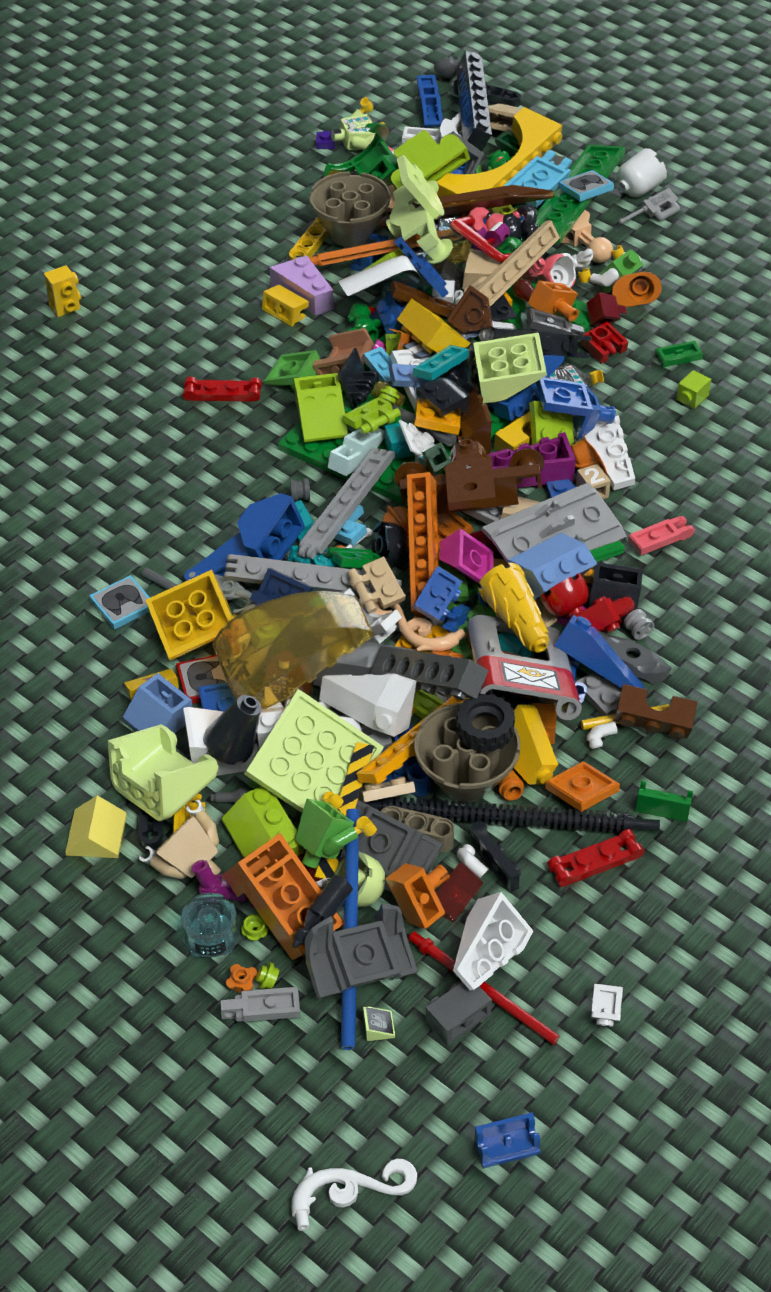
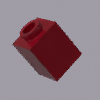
M601 292L595 294L592 299L586 302L590 323L593 326H600L606 322L613 324L621 319L620 315H627L626 306H618L615 295Z

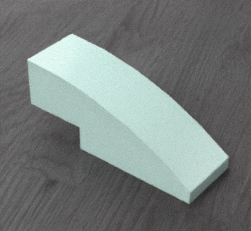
M378 428L373 433L368 432L362 435L360 430L357 429L344 437L343 445L330 452L328 468L345 476L349 475L357 469L373 447L377 448L385 438V430Z

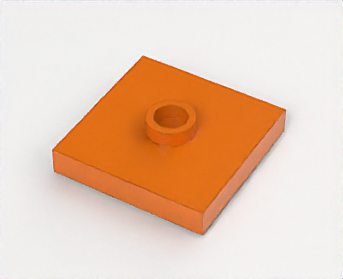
M583 761L547 780L546 789L582 812L619 792L620 784Z

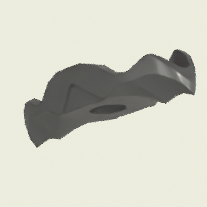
M598 631L637 678H643L651 684H656L665 679L672 670V667L652 650L630 639L611 636ZM631 651L633 654L639 657L630 658L627 656L626 653Z

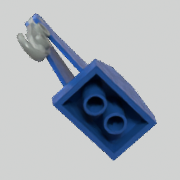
M279 493L250 504L237 522L240 532L200 563L186 571L184 575L185 580L188 581L212 570L226 600L241 598L247 601L243 608L234 609L233 613L239 615L241 612L250 611L255 602L250 600L252 593L245 590L237 581L224 578L225 572H233L225 569L226 563H231L227 561V555L234 554L282 561L290 546L293 545L305 527L292 496Z

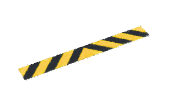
M356 742L340 794L343 804L338 810L345 816L346 810L356 808L363 783L359 782L356 773L370 762L374 749L373 745ZM343 848L335 859L321 857L315 877L325 879L335 875Z

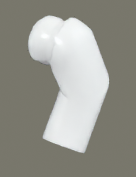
M615 722L597 725L591 729L586 736L591 749L602 747L601 737L617 734Z
M465 844L462 848L458 849L457 858L480 879L488 868L474 856L475 849L471 845Z

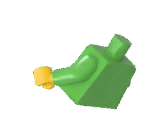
M331 791L324 793L323 801L307 798L300 819L296 841L306 849L302 863L312 868L318 867L321 857L335 859L340 850L348 843L357 839L358 834L361 832L364 836L370 837L377 831L376 826L366 816L360 817L356 822V827L353 828L354 822L338 810L343 804V799Z

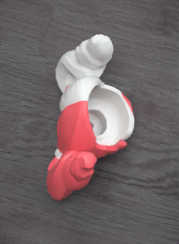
M586 249L572 256L568 253L554 254L545 260L540 257L520 278L526 281L540 278L541 281L563 283L571 288L576 280V271L582 270L590 264L593 258L592 249Z

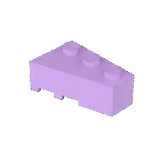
M308 256L299 257L270 267L271 287L281 285L309 301V306L306 310L314 315L334 310L333 289Z

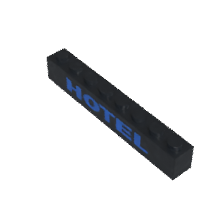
M465 51L456 67L462 133L466 141L482 152L492 135L483 62L479 54Z

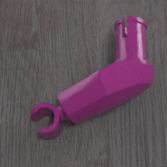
M199 860L193 864L192 871L200 883L199 891L207 899H231L240 902H247L249 900L245 893L237 897L222 874H213L207 860Z

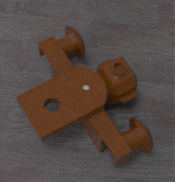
M463 439L459 443L454 444L450 452L449 458L451 463L445 466L446 475L433 476L436 481L437 514L519 505L517 485L522 484V478H532L535 476L538 489L542 488L540 472L544 468V458L534 449H522L511 457L510 467L492 469L491 456L486 454L482 445L478 441ZM404 463L395 472V482L400 487L402 504H406L407 475L428 472L426 467L420 463Z

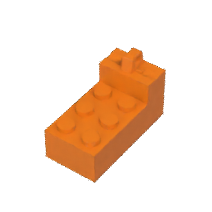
M279 833L235 864L222 876L231 886L237 897L245 893L293 961L305 953V944L297 948L292 947L294 933L297 929L304 927L307 908L321 892V889L282 834ZM337 912L332 917L333 932L344 924Z

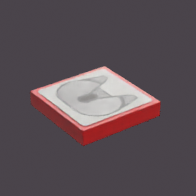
M224 653L176 663L183 693L192 700V704L201 702L198 687L232 681Z

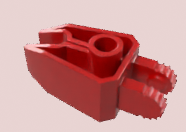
M604 596L592 602L593 606L578 613L576 617H584L597 631L610 633L620 628L619 624L622 623L620 617L629 614L635 608V602L627 596L614 602L610 598L606 599Z

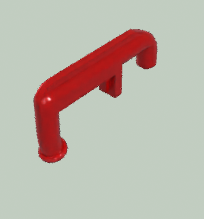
M468 215L467 217L451 221L450 226L497 262L503 263L512 254H502L493 247L495 239L490 238L486 240L470 227H473L475 224L474 216Z

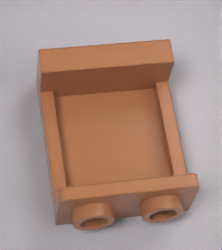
M365 328L330 335L329 340L333 346L332 352L328 358L315 360L312 366L317 375L339 374L354 348L357 349L364 365L365 362L362 360L363 353L371 351L374 343Z

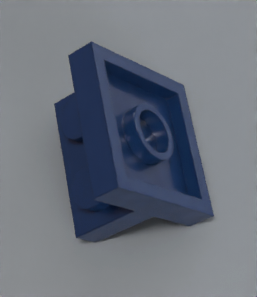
M268 568L260 589L252 592L250 600L290 619L305 618L310 609L306 607L313 587L273 568Z

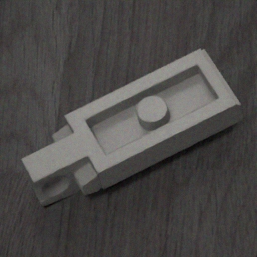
M298 987L241 991L242 994L235 996V999L221 1000L220 1003L222 1019H236V1021L247 1022L300 1017Z

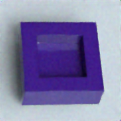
M322 131L316 133V149H335V141L331 138V132Z

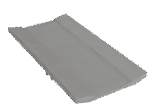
M589 483L580 485L481 528L482 532L492 540L506 561L559 533L585 543L589 550L615 541L624 540L627 537L620 522L597 490Z

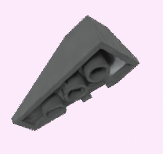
M319 636L313 685L321 686L322 677L325 675L360 676L371 674L370 672L382 646L411 651L417 650L352 639Z

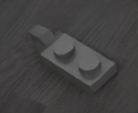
M533 308L529 309L527 313L529 328L533 330L575 333L579 335L585 333L584 327L569 323L567 318Z

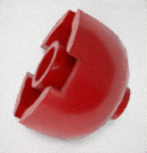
M581 573L575 575L576 580L574 581L569 577L550 588L551 593H549V596L546 597L545 594H542L539 597V600L549 613L559 617L569 615L572 618L573 615L576 616L583 611L581 607L587 602L589 591Z

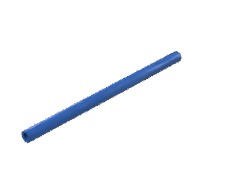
M358 809L346 810V817L354 822L353 828L356 827V822L359 819L360 811ZM359 834L357 839L345 845V879L350 883L353 891L344 902L343 930L356 927L358 922ZM356 987L346 989L342 993L341 1049L343 1050L355 1049Z

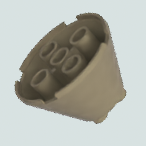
M340 172L326 176L312 187L310 195L312 209L336 244L343 246L344 249L361 246L370 242L369 236L375 231L390 203V190L381 179L367 173H362V176L350 175V172Z
M455 703L435 710L422 721L414 740V751L419 765L449 798L453 799L455 804H458V801H462V805H464L465 802H475L488 795L512 771L519 758L520 739L514 726V735L511 737V741L504 745L502 749L499 748L493 752L472 750L471 747L465 746L463 741L458 738L456 731L457 712L459 706L463 703ZM489 715L477 716L472 722L475 728L484 731L496 729L499 724L497 718Z

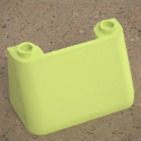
M162 724L108 740L110 777L114 788L158 821L171 818L216 778L218 772L216 759L208 754L200 756L198 763L194 764L176 752L177 737L173 731H170Z

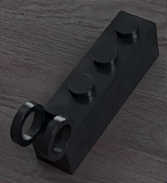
M491 327L490 340L539 333L543 354L590 358L589 353L577 352L578 340L592 341V336Z

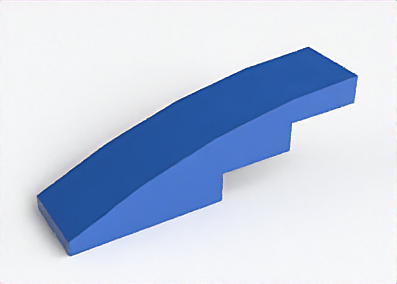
M435 75L417 76V86L424 127H440L443 118Z

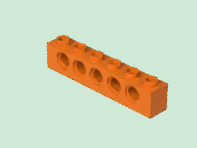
M430 472L407 475L411 611L418 618L428 617L412 607L434 570L439 566L436 481Z

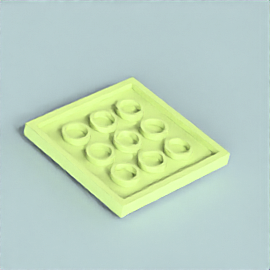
M298 689L244 774L303 813L307 798L323 801L322 797L327 791L340 796L356 742L374 746L370 762L381 753L384 746Z

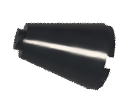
M249 695L240 696L206 729L203 738L204 745L205 743L207 744L209 754L219 762L235 765L236 762L243 761L242 763H245L251 757L262 710L260 702L255 697Z

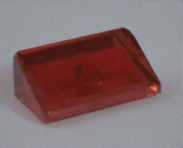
M461 862L450 874L449 880L445 881L436 892L445 911L443 917L452 922L456 921L483 885V882Z

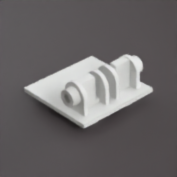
M399 420L409 449L414 453L415 457L422 455L421 452L434 446V439L429 433H423L413 424H407Z

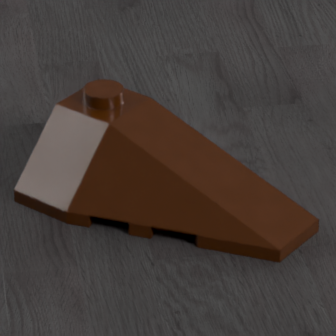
M473 379L471 382L474 384V389L469 391V407L462 414L460 435L456 437L457 443L463 439L478 441L485 449L486 454H490L492 420L487 404L483 403V397L479 395V389Z

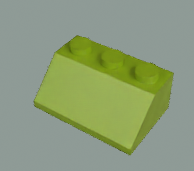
M261 786L244 793L222 817V822L243 859L281 833L299 860L303 861L304 847L296 841L297 831L277 797Z

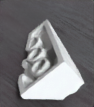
M394 673L385 675L365 674L360 676L325 675L322 677L319 700L371 729L395 737L409 729L416 681Z
M502 892L477 899L466 919L453 971L470 991L476 989L491 977L493 972L499 967L506 965L510 958L522 952L533 933L531 927Z

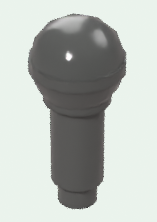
M239 788L233 792L211 794V802H234L235 804L244 793L249 791L245 788Z

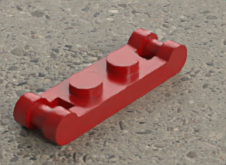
M187 377L184 382L185 388L183 389L182 396L188 401L255 402L260 399L262 382L258 378H251L249 381L197 380L194 377Z
M627 829L616 837L563 857L555 856L547 862V866L552 873L556 874L555 880L558 885L565 887L636 860L645 851L640 843H636V837L632 830ZM626 846V847H627V850L622 851V850L620 849V848Z

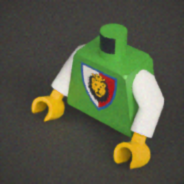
M622 245L616 246L617 250L611 251L614 261L599 274L593 273L591 275L590 269L584 268L582 272H578L581 283L590 281L592 284L599 285L604 293L608 294L612 291L615 282L620 277L637 273L643 266L640 256L630 249L624 252Z

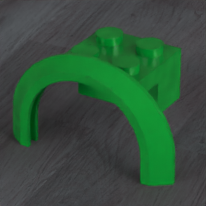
M368 123L365 127L370 128L369 132L375 133L372 142L360 154L344 163H328L325 166L324 177L335 173L357 170L360 176H362V173H367L381 179L387 186L391 185V175L399 167L395 156L385 143L389 134L388 127L382 123Z

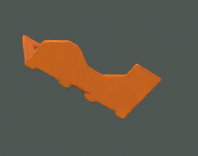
M389 328V330L401 335L398 350H402V346L405 343L413 342L411 335Z

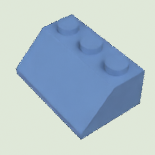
M559 533L506 561L507 563H516L522 568L534 594V600L539 599L542 594L547 595L550 593V588L569 577L575 580L577 573L584 575L597 565L585 543L563 533Z

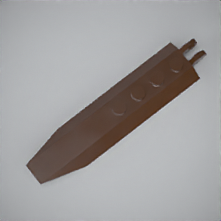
M508 185L440 196L438 198L444 209V215L440 219L449 218L451 214L457 213L460 216L468 215L475 207L489 209L554 198L555 191ZM414 202L412 203L415 208L421 206ZM392 211L384 213L378 223L379 226L385 229L388 228L386 220L390 218Z

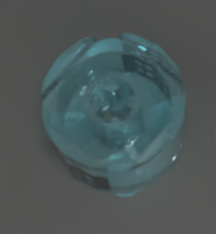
M205 893L194 897L193 902L188 906L187 904L185 905L181 915L184 939L187 947L190 949V953L196 957L210 958L230 954L234 949L239 934L235 906L232 902L230 904L229 901L225 900V897L221 894Z

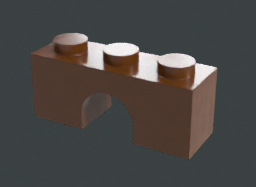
M627 684L622 685L613 721L627 727H641L651 733L661 732L669 734L676 739H688L693 729L697 701L672 696L668 708L663 711H657L652 709L646 701L647 689Z

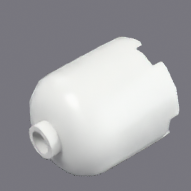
M647 148L643 149L619 167L617 172L619 189L630 197L637 198L662 184L663 180L667 178L665 164L663 162L659 163L655 157L657 155L656 152Z

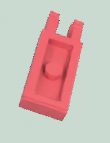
M679 516L631 533L628 541L640 555H644L679 540H686L694 534L695 529L692 525L685 527L687 520L684 516Z

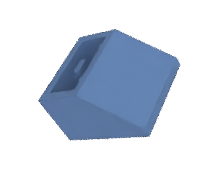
M157 673L139 686L123 715V721L136 731L162 724L170 731L176 733L186 725L183 708L192 707V700Z

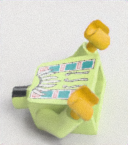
M367 97L361 99L360 104L362 108L360 110L357 109L350 117L341 119L339 129L331 131L332 140L342 141L348 150L366 149L375 136V133L368 131L370 128L365 127L368 123H372V121L364 113L373 110V104Z

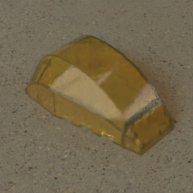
M312 591L295 593L247 606L234 614L220 628L212 645L235 699L242 695L253 696L260 702L262 709H266L292 697L298 690L297 688L305 682L309 684L315 680L317 673L327 666L331 668L337 663L336 659L345 653L350 654L373 637L374 633L355 595L332 591Z

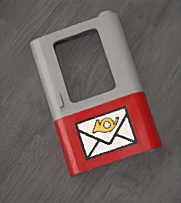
M476 615L469 619L467 625L474 662L489 670L481 687L480 694H486L490 689H497L557 700L555 710L561 719L572 720L580 715L582 706L568 655L554 646L561 635L558 629L547 627L550 641L545 649L548 661L503 653L500 648L497 631L516 634L501 618Z

